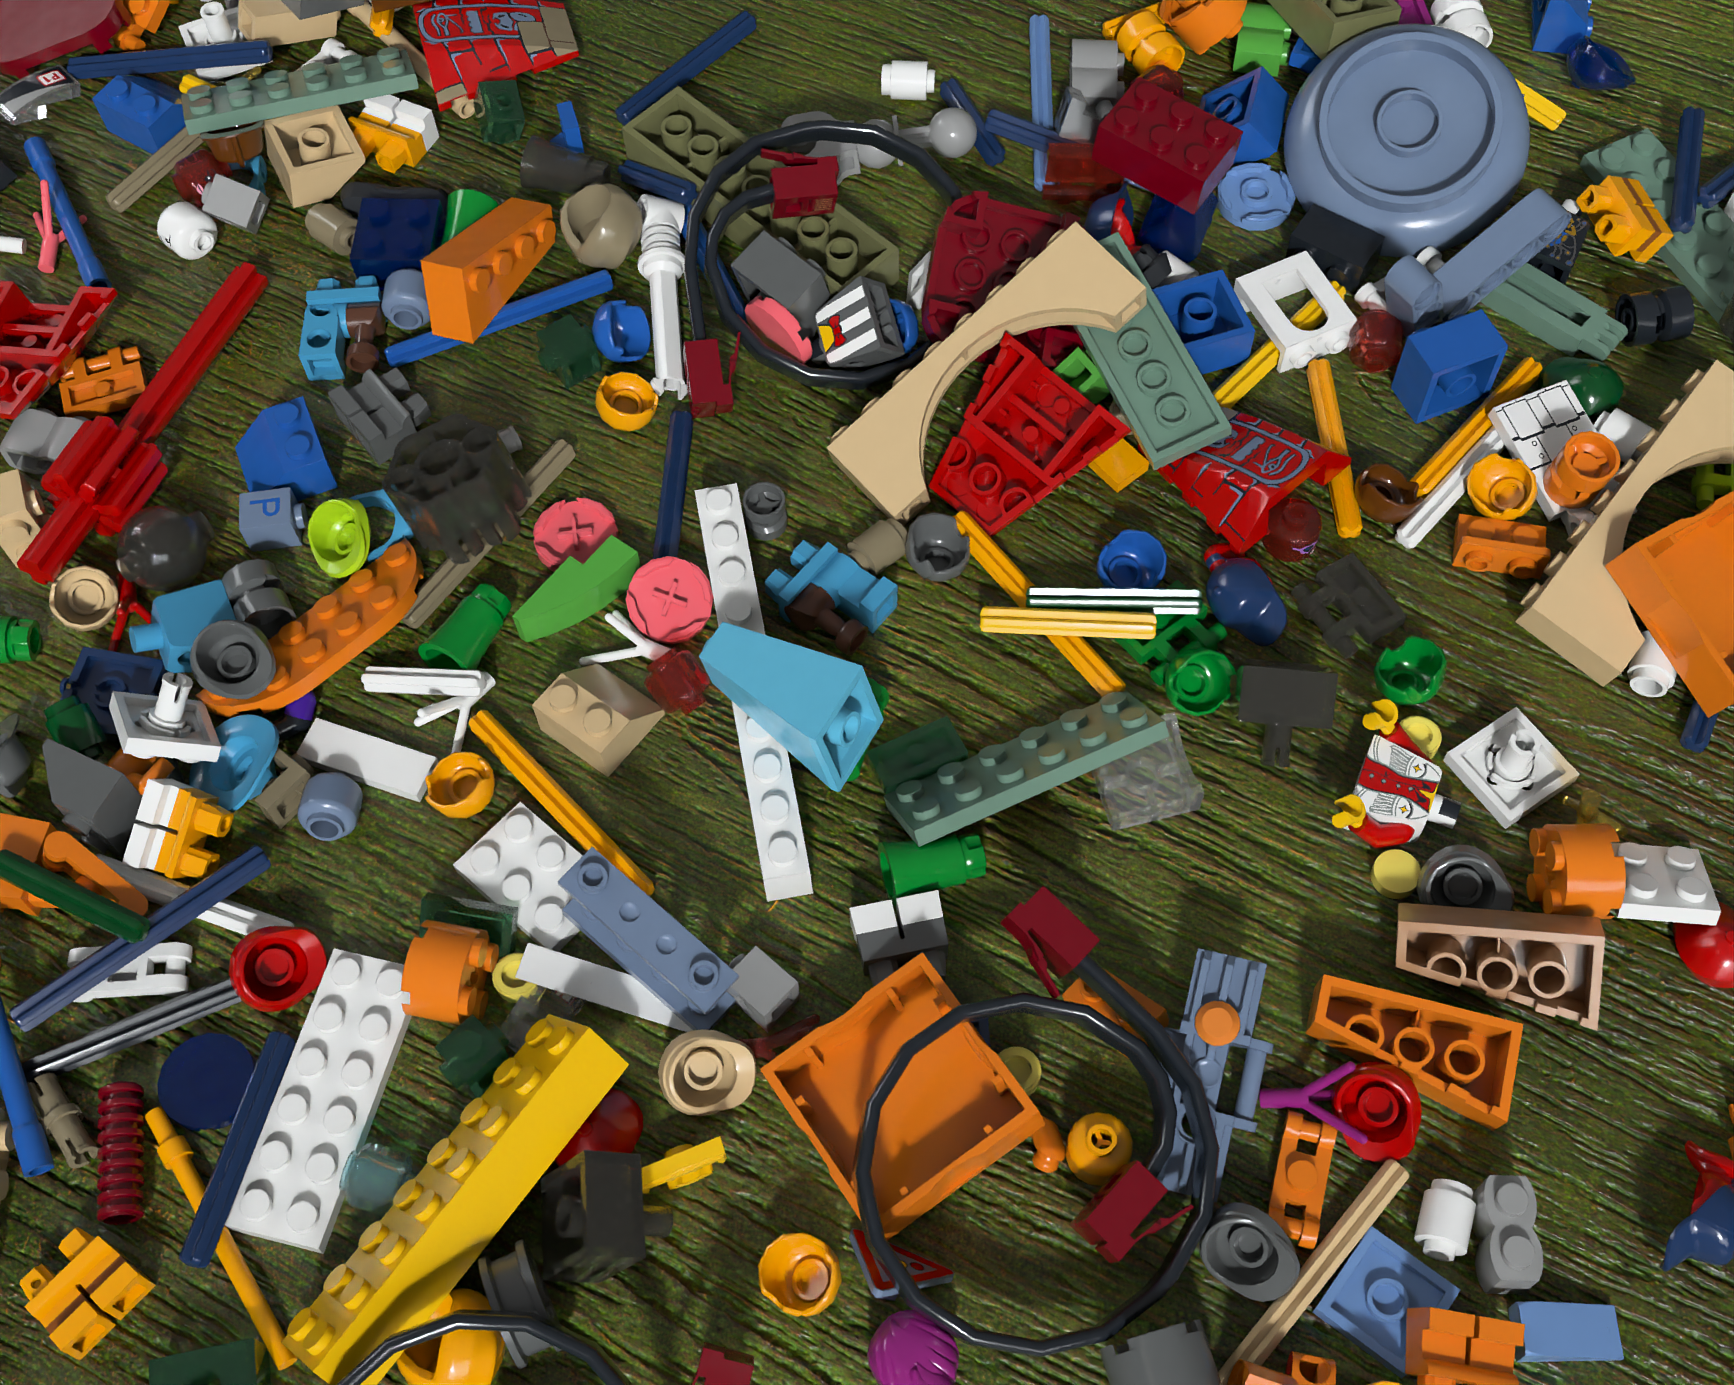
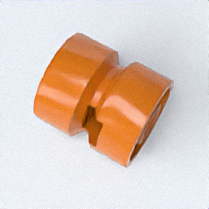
M1587 431L1573 435L1545 470L1543 484L1546 493L1559 506L1568 509H1578L1589 505L1618 471L1621 461L1619 450L1613 441L1600 433Z

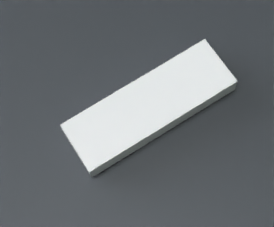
M319 718L314 720L297 751V754L305 759L310 766L328 772L343 773L354 781L417 802L421 801L427 790L425 777L430 775L438 764V760L434 756Z

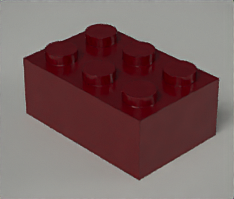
M1139 76L1099 124L1091 159L1194 215L1233 165L1243 131Z

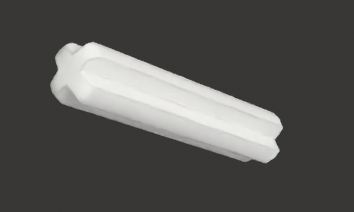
M368 666L365 669V673L361 675L364 689L368 692L479 697L483 694L487 685V681L484 680V673L479 670Z

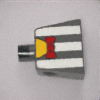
M859 276L815 314L814 319L819 338L811 342L813 354L810 359L817 365L827 362L833 368L845 371H858L905 354L885 283Z

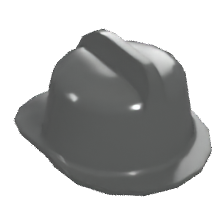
M16 713L0 723V794L8 798H14L27 784V769L33 760L31 754L15 734L20 720V715Z

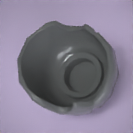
M935 512L921 515L909 527L905 544L906 558L910 566L921 577L936 582L946 581L959 576L969 564L970 539L968 536L964 537L957 529L956 519L952 516Z

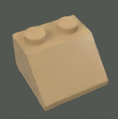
M338 105L263 121L267 155L293 208L331 199L365 163V156Z
M598 663L561 673L532 704L540 729L607 777L613 773L666 713L664 708Z

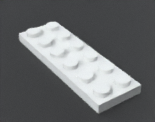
M333 949L225 1222V1226L230 1230L324 1254L412 1017L406 1015L402 1009V1003L410 1005V993L401 991L403 964Z

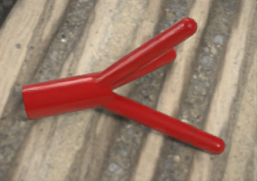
M122 571L116 576L120 604L116 611L118 617L107 651L117 652L129 613L135 611L148 624L151 623V613L138 602L135 577L130 571Z

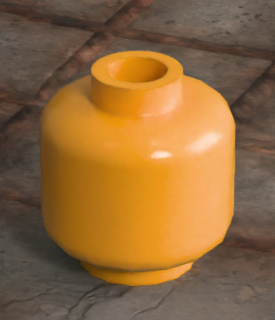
M1095 1112L1084 1115L1074 1123L1068 1134L1065 1157L1070 1170L1078 1179L1090 1185L1103 1186L1124 1164L1130 1163L1133 1140L1129 1129L1120 1119L1109 1113Z

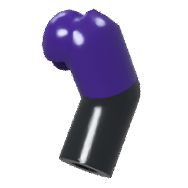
M312 690L298 700L286 705L283 717L272 722L279 732V743L310 727L316 706V697Z

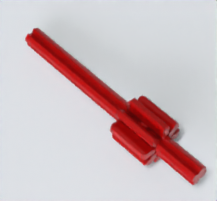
M243 262L240 267L236 266L118 426L108 416H96L93 421H85L44 474L41 486L44 490L51 493L47 500L56 510L17 561L18 568L23 572L29 573L34 581L43 585H47L49 581L54 582L93 527L99 535L113 537L116 532H126L166 477L168 468L159 461L163 454L154 443L269 284L266 276L257 273L256 266Z

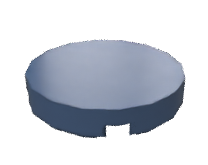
M1245 163L1233 167L1226 173V177L1220 181L1216 194L1217 208L1223 218L1234 226L1249 231H1265L1281 225L1289 218L1296 198L1288 175L1281 170L1278 174L1271 170L1270 165L1263 163Z

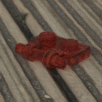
M1048 143L1044 167L1045 182H1057V185L1043 184L1042 200H1055L1057 205H1069L1070 201H1091L1093 203L1103 196L1118 192L1120 186H1107V184H1123L1124 177L1091 159L1094 144ZM1072 183H1092V185H1072Z

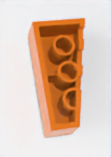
M511 197L420 260L433 335L472 344L477 340L555 243L556 226L553 222L550 204Z
M1323 974L1314 987L1305 1034L1361 1063L1373 1061L1396 1066L1410 1077L1419 1093L1492 1131L1508 1122L1523 1031L1522 1023Z

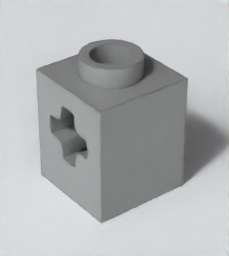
M215 174L213 182H208L203 190L201 201L204 205L202 211L215 219L256 235L270 199L259 190Z
M757 946L747 955H738L728 965L739 975V979L727 992L736 999L735 1004L767 1033L801 999L798 982Z

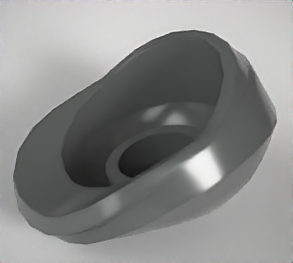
M229 619L212 623L198 634L191 648L190 663L195 680L204 689L218 696L232 699H249L268 687L276 672V659L268 639L259 628L251 623Z
M1457 844L1447 846L1434 853L1425 862L1417 881L1419 900L1421 904L1512 911L1515 903L1514 891L1498 863L1487 853L1469 845Z
M1234 1202L1225 1204L1213 1212L1212 1218L1199 1240L1200 1257L1209 1273L1224 1285L1251 1300L1266 1302L1277 1300L1287 1294L1299 1277L1300 1263L1291 1240L1278 1223L1263 1211L1245 1203Z

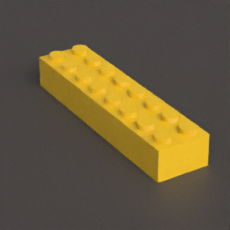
M550 1014L546 1018L537 1021L528 1030L525 1036L526 1042L515 1056L505 1060L497 1068L493 1075V1083L484 1094L471 1101L465 1107L460 1116L461 1122L448 1138L440 1140L431 1149L427 1156V1164L419 1174L399 1188L393 1198V1205L380 1221L374 1222L364 1231L359 1239V1247L345 1264L337 1266L328 1275L323 1285V1291L310 1307L304 1308L293 1318L289 1324L287 1336L281 1343L329 1385H336L390 1335L427 1322L629 1066L590 1027ZM404 1350L394 1353L360 1385H378Z

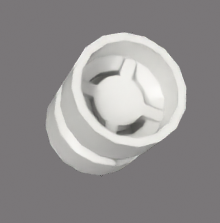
M1435 0L1433 2L1430 15L1434 25L1463 33L1488 48L1493 39V31L1480 0Z

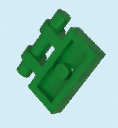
M1176 580L1167 588L1187 587L1183 585L1179 580ZM1202 603V609L1199 614H1155L1157 623L1156 635L1153 639H1114L1140 666L1154 656L1161 664L1150 672V676L1157 685L1162 686L1165 683V674L1168 666L1175 656L1184 650L1200 647L1216 651L1218 649L1217 644L1225 639L1228 634L1220 623H1215L1209 629H1206L1200 623V621L1206 618L1208 608ZM1184 634L1190 640V643L1177 652L1170 644Z

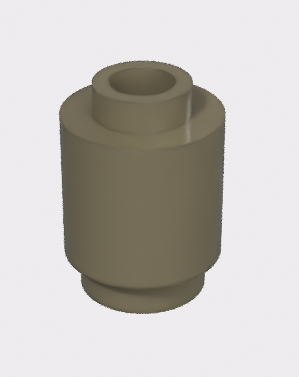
M319 203L314 205L306 215L305 226L311 237L339 255H349L361 245L364 234L361 222L336 206Z
M889 518L886 521L879 520L847 544V556L854 560L860 568L876 577L905 555L908 533L903 525L893 518Z

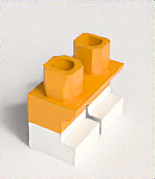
M392 95L365 99L366 107L358 118L353 116L348 118L351 131L365 156V160L371 152L376 153L375 157L378 165L383 170L394 174L403 164L415 167L439 138L431 109L403 99L400 102L399 98Z
M148 779L136 816L137 820L146 823H134L122 864L158 871L171 879L184 877L206 878L218 869L221 860L220 854L203 849L207 836L210 834L215 837H225L230 831L234 814L217 805L219 797L174 779Z

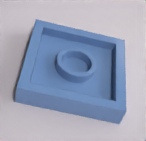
M1371 1226L1312 1313L1402 1379L1406 1376L1407 1308L1434 1307L1448 1310L1460 1289Z

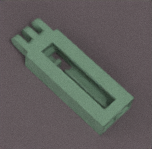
M1525 263L1480 301L1570 357H1574L1581 350L1594 359L1603 361L1610 354V351L1615 349L1619 341L1623 340L1628 334V329L1625 325L1607 315L1608 310L1528 263Z

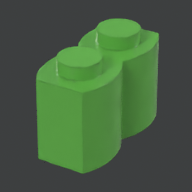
M1247 2L1241 17L1243 26L1236 35L1232 72L1249 73L1263 66L1271 76L1278 77L1280 65L1287 66L1290 43L1283 41L1290 40L1292 27L1272 5Z

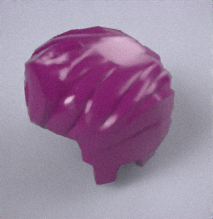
M905 1310L890 1315L878 1327L870 1340L867 1360L871 1372L879 1385H954L956 1381L959 1350L955 1339L951 1334L915 1310Z

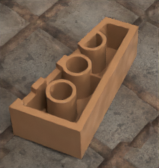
M1398 903L1395 967L1457 987L1464 985L1485 992V996L1504 1002L1505 999H1509L1534 1007L1536 1012L1552 1017L1556 1015L1578 1021L1580 1026L1598 1031L1605 934L1600 918Z

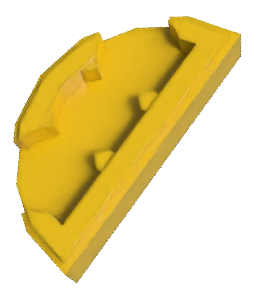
M719 1136L694 1147L691 1144H684L671 1148L664 1153V1159L627 1173L632 1190L639 1193L648 1194L651 1188L666 1182L668 1188L673 1190L709 1176L714 1171L712 1163L717 1161L718 1163H724L727 1156Z

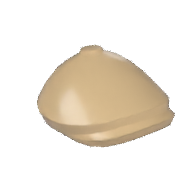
M706 1029L689 1031L672 1040L661 1057L658 1070L659 1084L669 1104L676 1110L693 1116L712 1115L735 1108L744 1103L752 1093L757 1073L754 1053L746 1043L738 1041L722 1032Z

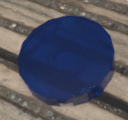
M207 1033L190 1038L175 1048L162 1065L157 1082L159 1102L172 1120L188 1130L200 1131L199 1129L207 1130L211 1128L217 1130L227 1127L233 1123L257 1062L241 1042L229 1035Z

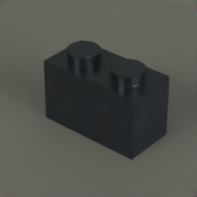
M1313 204L1291 234L1286 258L1307 251L1329 282L1337 281L1347 291L1356 294L1376 266L1385 236Z

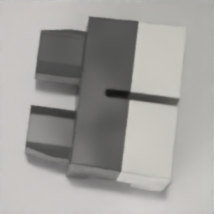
M938 890L896 898V915L903 939L899 935L892 900L849 908L850 924L857 943L864 976L870 975L873 986H876L922 952L945 982L948 939Z

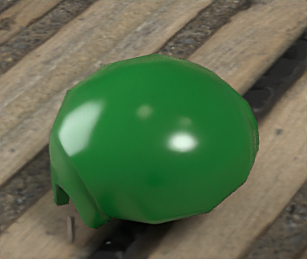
M1408 636L1399 648L1391 650L1386 647L1383 650L1373 670L1376 687L1384 696L1398 705H1413L1427 702L1437 694L1444 682L1447 661L1444 650L1432 640Z
M1204 647L1184 650L1173 658L1166 671V696L1169 702L1182 713L1196 717L1213 713L1224 700L1231 697L1230 681L1231 677L1236 675L1235 667L1223 653Z

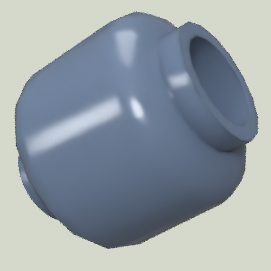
M408 268L394 271L387 277L384 285L381 303L383 314L395 326L401 329L413 330L426 325L430 321L423 273L417 269Z
M327 772L317 774L311 777L303 788L298 806V820L302 827L316 839L334 841L352 833L358 824L363 803V792L354 780L343 773Z

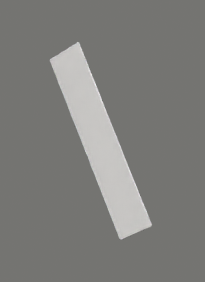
M527 943L515 978L681 1031H693L632 975Z

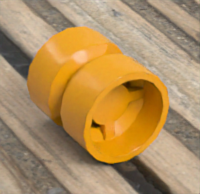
M1150 11L1138 13L1127 20L1120 28L1116 37L1119 51L1124 53L1125 58L1133 64L1134 69L1143 79L1153 84H1160L1168 80L1178 71L1184 61L1185 51L1181 44L1171 33L1166 32L1165 25Z

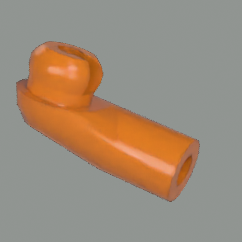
M1041 1115L1046 1125L1029 1136L1033 1139L1034 1146L1037 1149L1033 1155L1032 1162L1039 1170L1052 1173L1057 1170L1059 1161L1065 1159L1066 1147L1058 1126L1052 1120Z

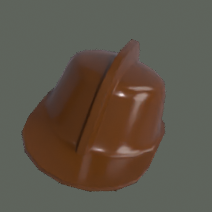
M262 120L200 133L201 140L206 141L212 154L218 161L238 163L241 168H244L247 160L256 157L262 152V128L264 124Z

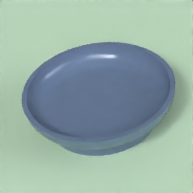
M1418 23L1396 24L1370 30L1348 40L1329 53L1313 69L1297 93L1289 112L1284 135L1286 171L1295 196L1303 209L1308 212L1310 207L1315 204L1385 236L1380 256L1405 257L1407 255L1415 257L1429 246H1433L1439 252L1463 243L1486 228L1504 210L1518 189L1525 172L1530 148V126L1524 97L1515 78L1505 64L1487 47L1463 33L1441 26Z

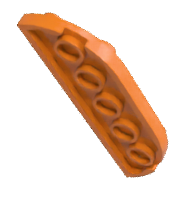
M404 538L399 543L388 547L382 556L366 568L355 572L346 583L330 595L320 598L311 609L295 621L284 625L275 636L268 641L276 659V672L271 683L261 693L249 699H232L218 696L203 689L195 695L197 699L205 704L208 711L222 717L233 718L239 716V712L261 709L264 714L275 711L298 700L316 688L389 632L403 619L415 603L418 596L414 590L419 578H424V568L411 543Z

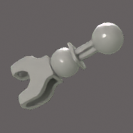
M955 107L939 111L932 118L928 126L899 130L897 115L892 116L893 125L878 119H871L863 123L878 125L921 148L932 147L935 152L946 158H958L967 154L974 146L977 138V127L974 119L965 110ZM812 111L787 117L783 121L781 128L804 121L839 120H836L827 113ZM854 120L842 121V122H852V123H854ZM814 141L786 147L791 152L809 153L804 155L807 157L837 156L839 167L837 187L849 175L861 173L860 163L869 168L881 169L890 165L896 159L871 145ZM898 159V166H903V161Z

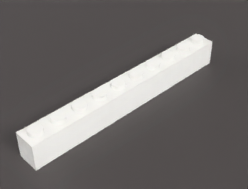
M737 483L694 490L718 627L723 621L765 635ZM732 701L767 902L812 894L810 868L788 751Z

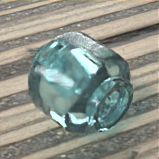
M370 1142L364 1145L360 1151H351L343 1168L339 1189L346 1191V1200L350 1206L384 1216L392 1207L393 1198L399 1188L408 1180L414 1179L418 1174L412 1172L413 1163L409 1153Z

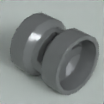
M759 482L751 485L743 495L745 523L749 534L763 541L780 537L787 527L785 495L782 489L776 484L769 482Z

